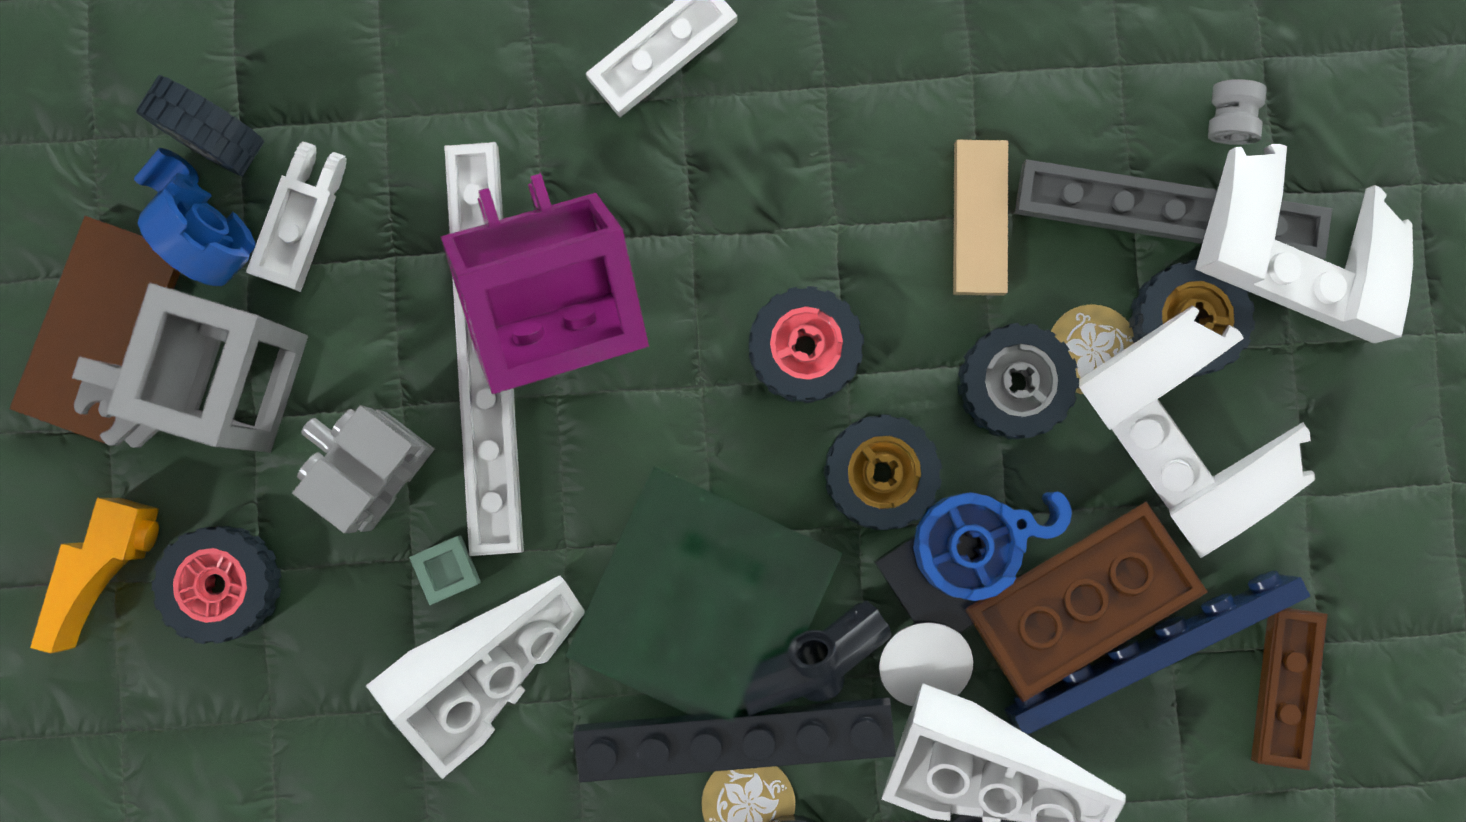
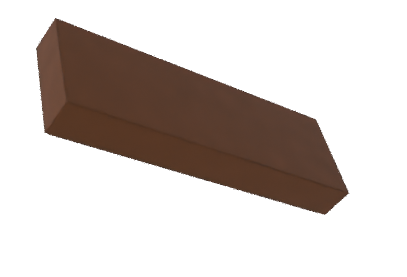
M1286 608L1267 618L1251 760L1258 764L1310 771L1328 614Z

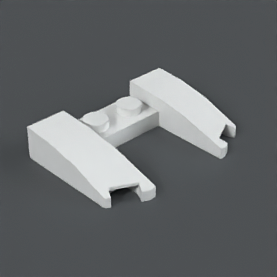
M1272 144L1264 148L1265 155L1246 156L1242 147H1235L1229 150L1195 269L1372 343L1402 337L1413 271L1412 223L1408 219L1401 221L1384 202L1387 196L1385 192L1376 185L1366 188L1346 267L1343 269L1275 240L1283 196L1287 146Z
M1191 306L1079 379V388L1108 429L1113 430L1169 509L1172 519L1199 557L1202 558L1272 513L1315 481L1313 471H1302L1299 443L1311 441L1310 431L1303 422L1215 476H1212L1158 398L1194 375L1244 339L1238 329L1228 325L1223 335H1220L1195 322L1194 320L1199 309Z

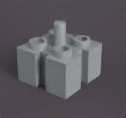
M360 405L356 411L350 409L345 412L332 430L316 418H312L305 424L301 433L327 454L324 457L317 452L305 462L297 475L301 482L292 494L343 533H355L357 530L361 532L372 531L397 499L395 496L406 482L411 481L435 449L385 411L377 409L374 411L372 408Z

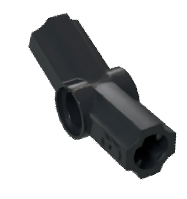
M865 600L863 603L855 605L823 631L810 630L797 635L790 642L787 652L733 671L749 716L802 696L810 701L817 702L826 701L837 696L845 682L844 674L892 637L890 627L882 618L878 609Z

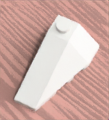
M559 575L410 650L367 684L366 687L395 726L443 779L485 744L495 731L491 722L507 702L515 704L525 692L521 683L536 664L548 662L585 614V611L565 580Z
M922 683L906 722L882 800L932 819L948 821L951 819V814L982 817V822H1001L1002 820L1016 822H1115L1125 804V794L976 703Z

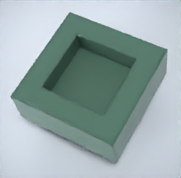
M461 535L409 557L429 606L481 584V580Z

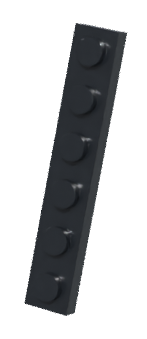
M890 698L776 707L750 716L747 710L579 724L576 725L573 731L580 782L896 757Z

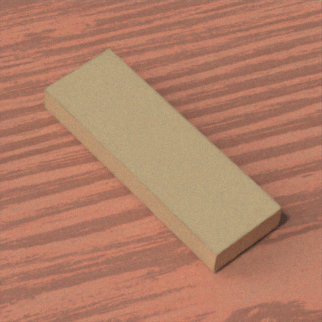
M957 140L954 144L953 295L1004 296L1008 293V141Z

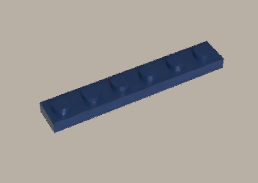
M1278 571L1261 574L1247 583L1250 588L1249 590L1235 597H1232L1230 593L1216 596L1201 605L1202 613L1185 620L1184 616L1169 619L1154 628L1157 635L1138 643L1137 639L1127 640L1108 652L1109 658L1093 666L1088 663L1063 678L1062 681L1046 688L1023 703L1019 696L1015 695L1014 700L1016 703L1004 710L1012 726L1028 735L1311 596L1301 577L1279 575Z

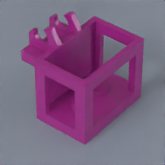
M541 173L530 176L531 183L528 184L534 210L499 220L489 188L478 191L479 198L477 200L484 224L440 236L472 344L492 395L649 347L623 228L597 193L551 205Z

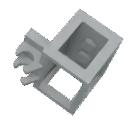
M149 283L122 366L84 357L78 358L72 378L82 382L74 403V409L77 413L86 415L95 403L100 402L98 411L101 416L107 418L116 417L113 426L108 431L100 434L103 441L110 446H118L125 440L130 447L140 448L161 430L214 447L271 453L309 335L251 313ZM221 341L226 342L204 410H199ZM261 342L278 347L279 352L255 426L233 420L257 344Z

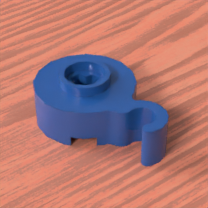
M158 148L134 177V180L139 185L149 186L158 192L140 213L138 225L142 236L154 252L182 274L206 285L223 286L230 282L249 260V254L256 246L254 238L247 226L234 212L226 218L217 209L206 203L212 195L199 187L197 184L199 176L191 164L171 150Z
M970 492L945 497L927 509L916 527L913 549L918 568L932 586L951 597L972 601L995 597L1011 586L1017 578L1015 575L1022 565L1023 552L1026 553L1028 537L1054 538L1067 529L1072 515L1070 503L1061 492L1044 493L1042 500L1048 506L1050 515L1048 521L1041 526L1035 521L1029 511L1013 510L990 496ZM963 533H966L968 537H979L981 547L975 549L978 556L973 560H970L967 555L958 554L957 544L961 543L959 537Z

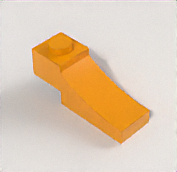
M97 498L84 542L67 543L60 546L30 648L51 654L76 647L89 612L109 581L129 560L144 559L146 552L153 548L159 533V524L156 522L159 508L122 498Z

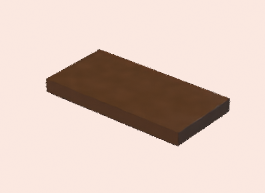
M84 216L9 409L105 443L100 434L108 431L113 426L116 417L107 418L101 416L98 411L100 402L95 403L86 415L79 414L74 409V403L82 382L72 378L78 358L84 357L122 366L149 283L174 290L180 272L171 267L154 252L143 236Z
M1145 502L1018 577L1011 586L997 596L979 600L967 607L965 611L1023 703L1208 592L1151 507Z

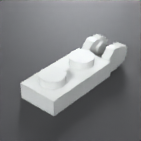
M303 141L297 147L286 176H281L246 270L247 273L299 292H301L336 199L334 193L340 187L347 164L346 156L332 152L327 157L317 186L314 187L306 184L305 182L310 177L312 167L315 164L317 148H315V145Z

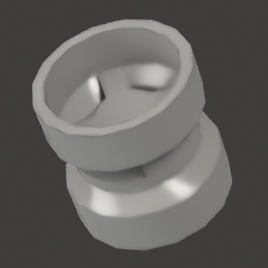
M1236 79L1216 83L1213 86L1212 104L1216 107L1215 117L1209 121L1208 139L1230 145L1252 144L1260 141L1263 121L1258 117L1259 109L1265 105L1266 86L1252 80Z

